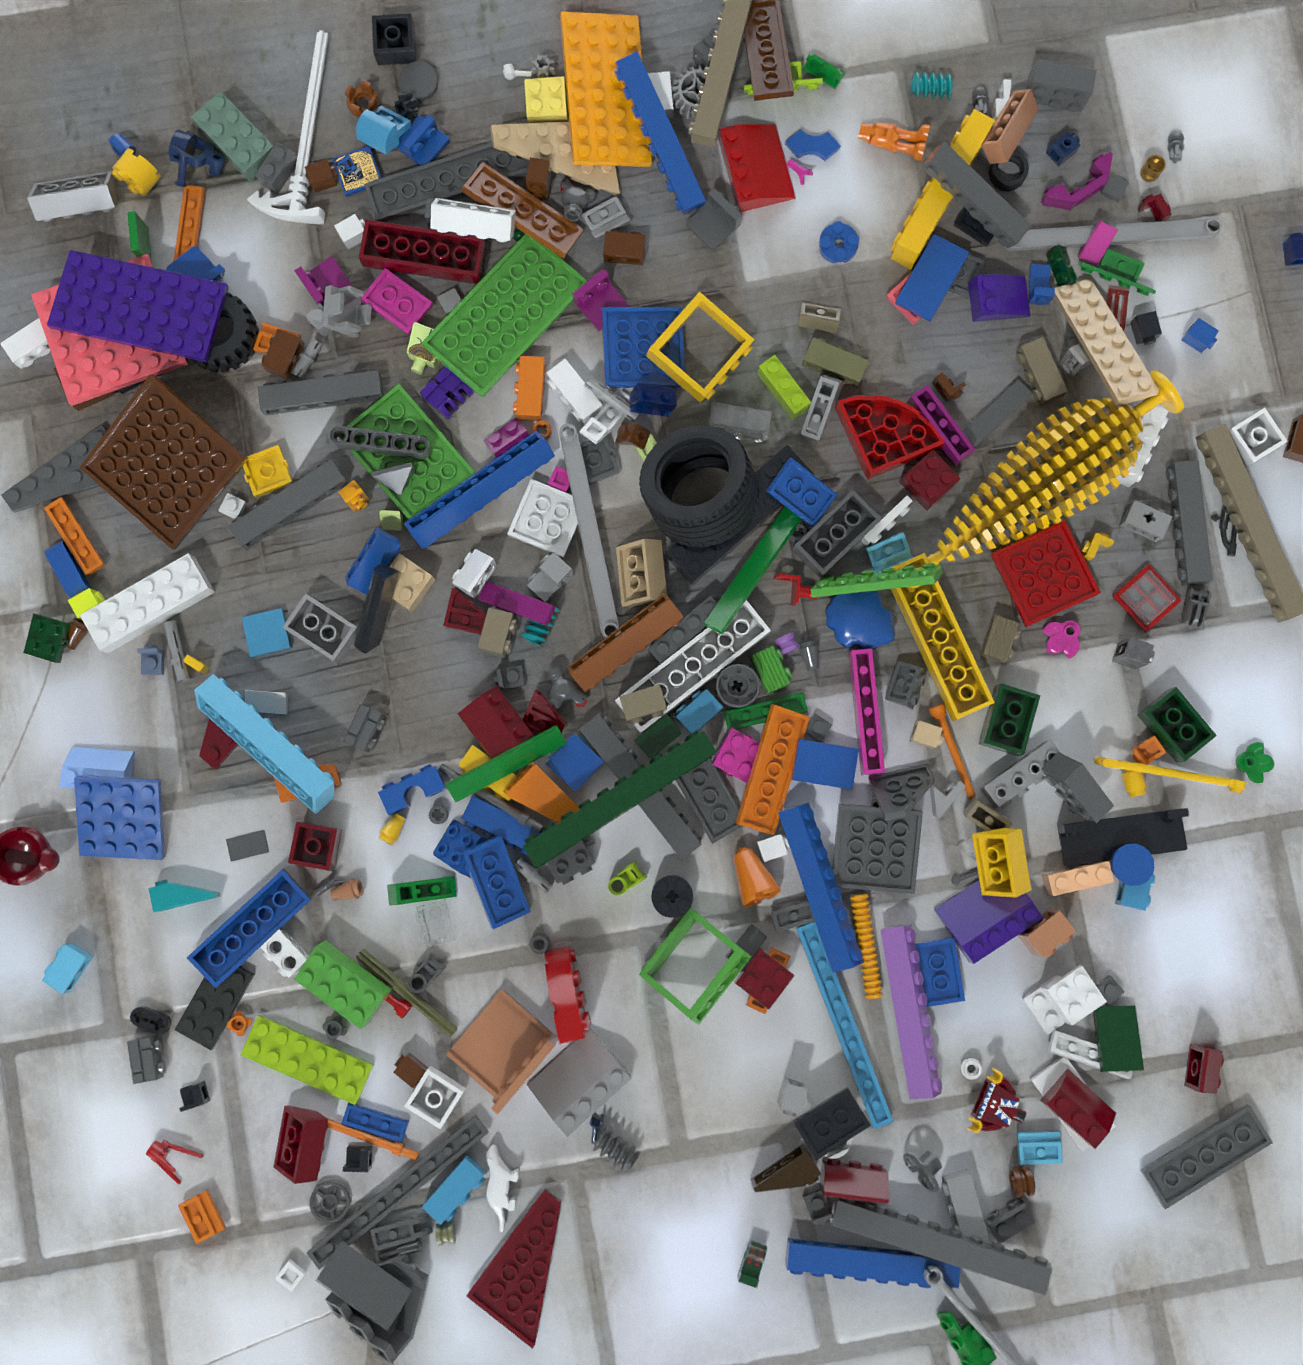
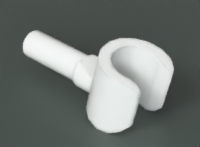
M512 64L504 65L503 72L507 80H512L516 76L531 77V71L514 70Z

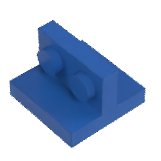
M418 115L411 123L412 128L399 137V145L396 148L418 166L433 162L451 141L449 137L437 129L434 118L428 115L424 119Z

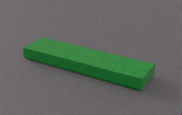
M801 692L723 711L727 730L729 731L730 727L737 730L766 723L771 704L800 714L807 713L804 694Z

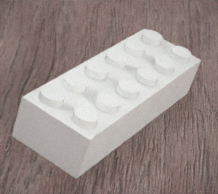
M188 553L84 612L80 617L99 651L110 653L215 593L197 559Z

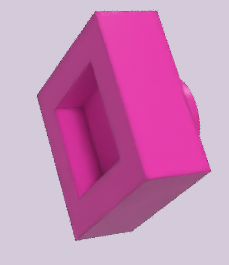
M555 466L548 486L567 493L570 487L567 470Z

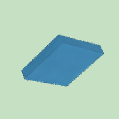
M282 608L242 617L251 658L292 649L288 631L282 628L286 623Z

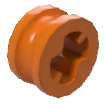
M543 420L536 422L533 426V432L536 430L539 432V427H546V434H540L547 440L552 433L549 423Z

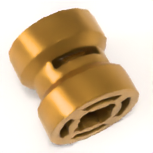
M1160 155L1150 156L1140 169L1141 178L1146 182L1157 180L1166 167L1164 158Z

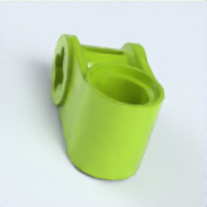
M636 860L609 881L608 889L611 894L616 896L622 895L648 877L639 869ZM620 880L623 883L622 891L614 892L611 888L612 882Z

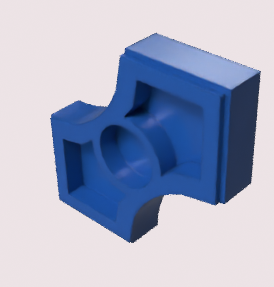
M800 129L785 141V145L797 159L805 155H815L826 161L841 148V145L829 132L819 136H812Z

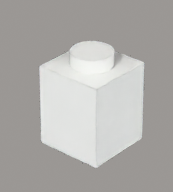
M354 214L334 225L348 250L361 243L365 225L363 219L358 220Z
M781 834L756 842L763 862L788 854L787 849H790L787 838H782Z

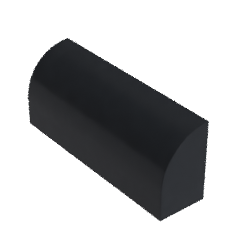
M384 564L374 567L354 646L365 654L380 645L400 572Z

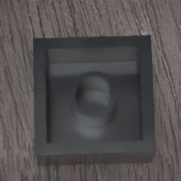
M412 14L372 16L373 53L377 65L416 62L415 25Z

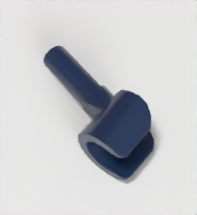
M595 1113L591 1116L592 1144L595 1143L598 1130L602 1126L603 1113L600 1119L594 1117Z

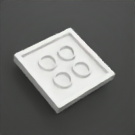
M530 479L507 535L547 552H554L559 557L564 558L578 526L572 495Z

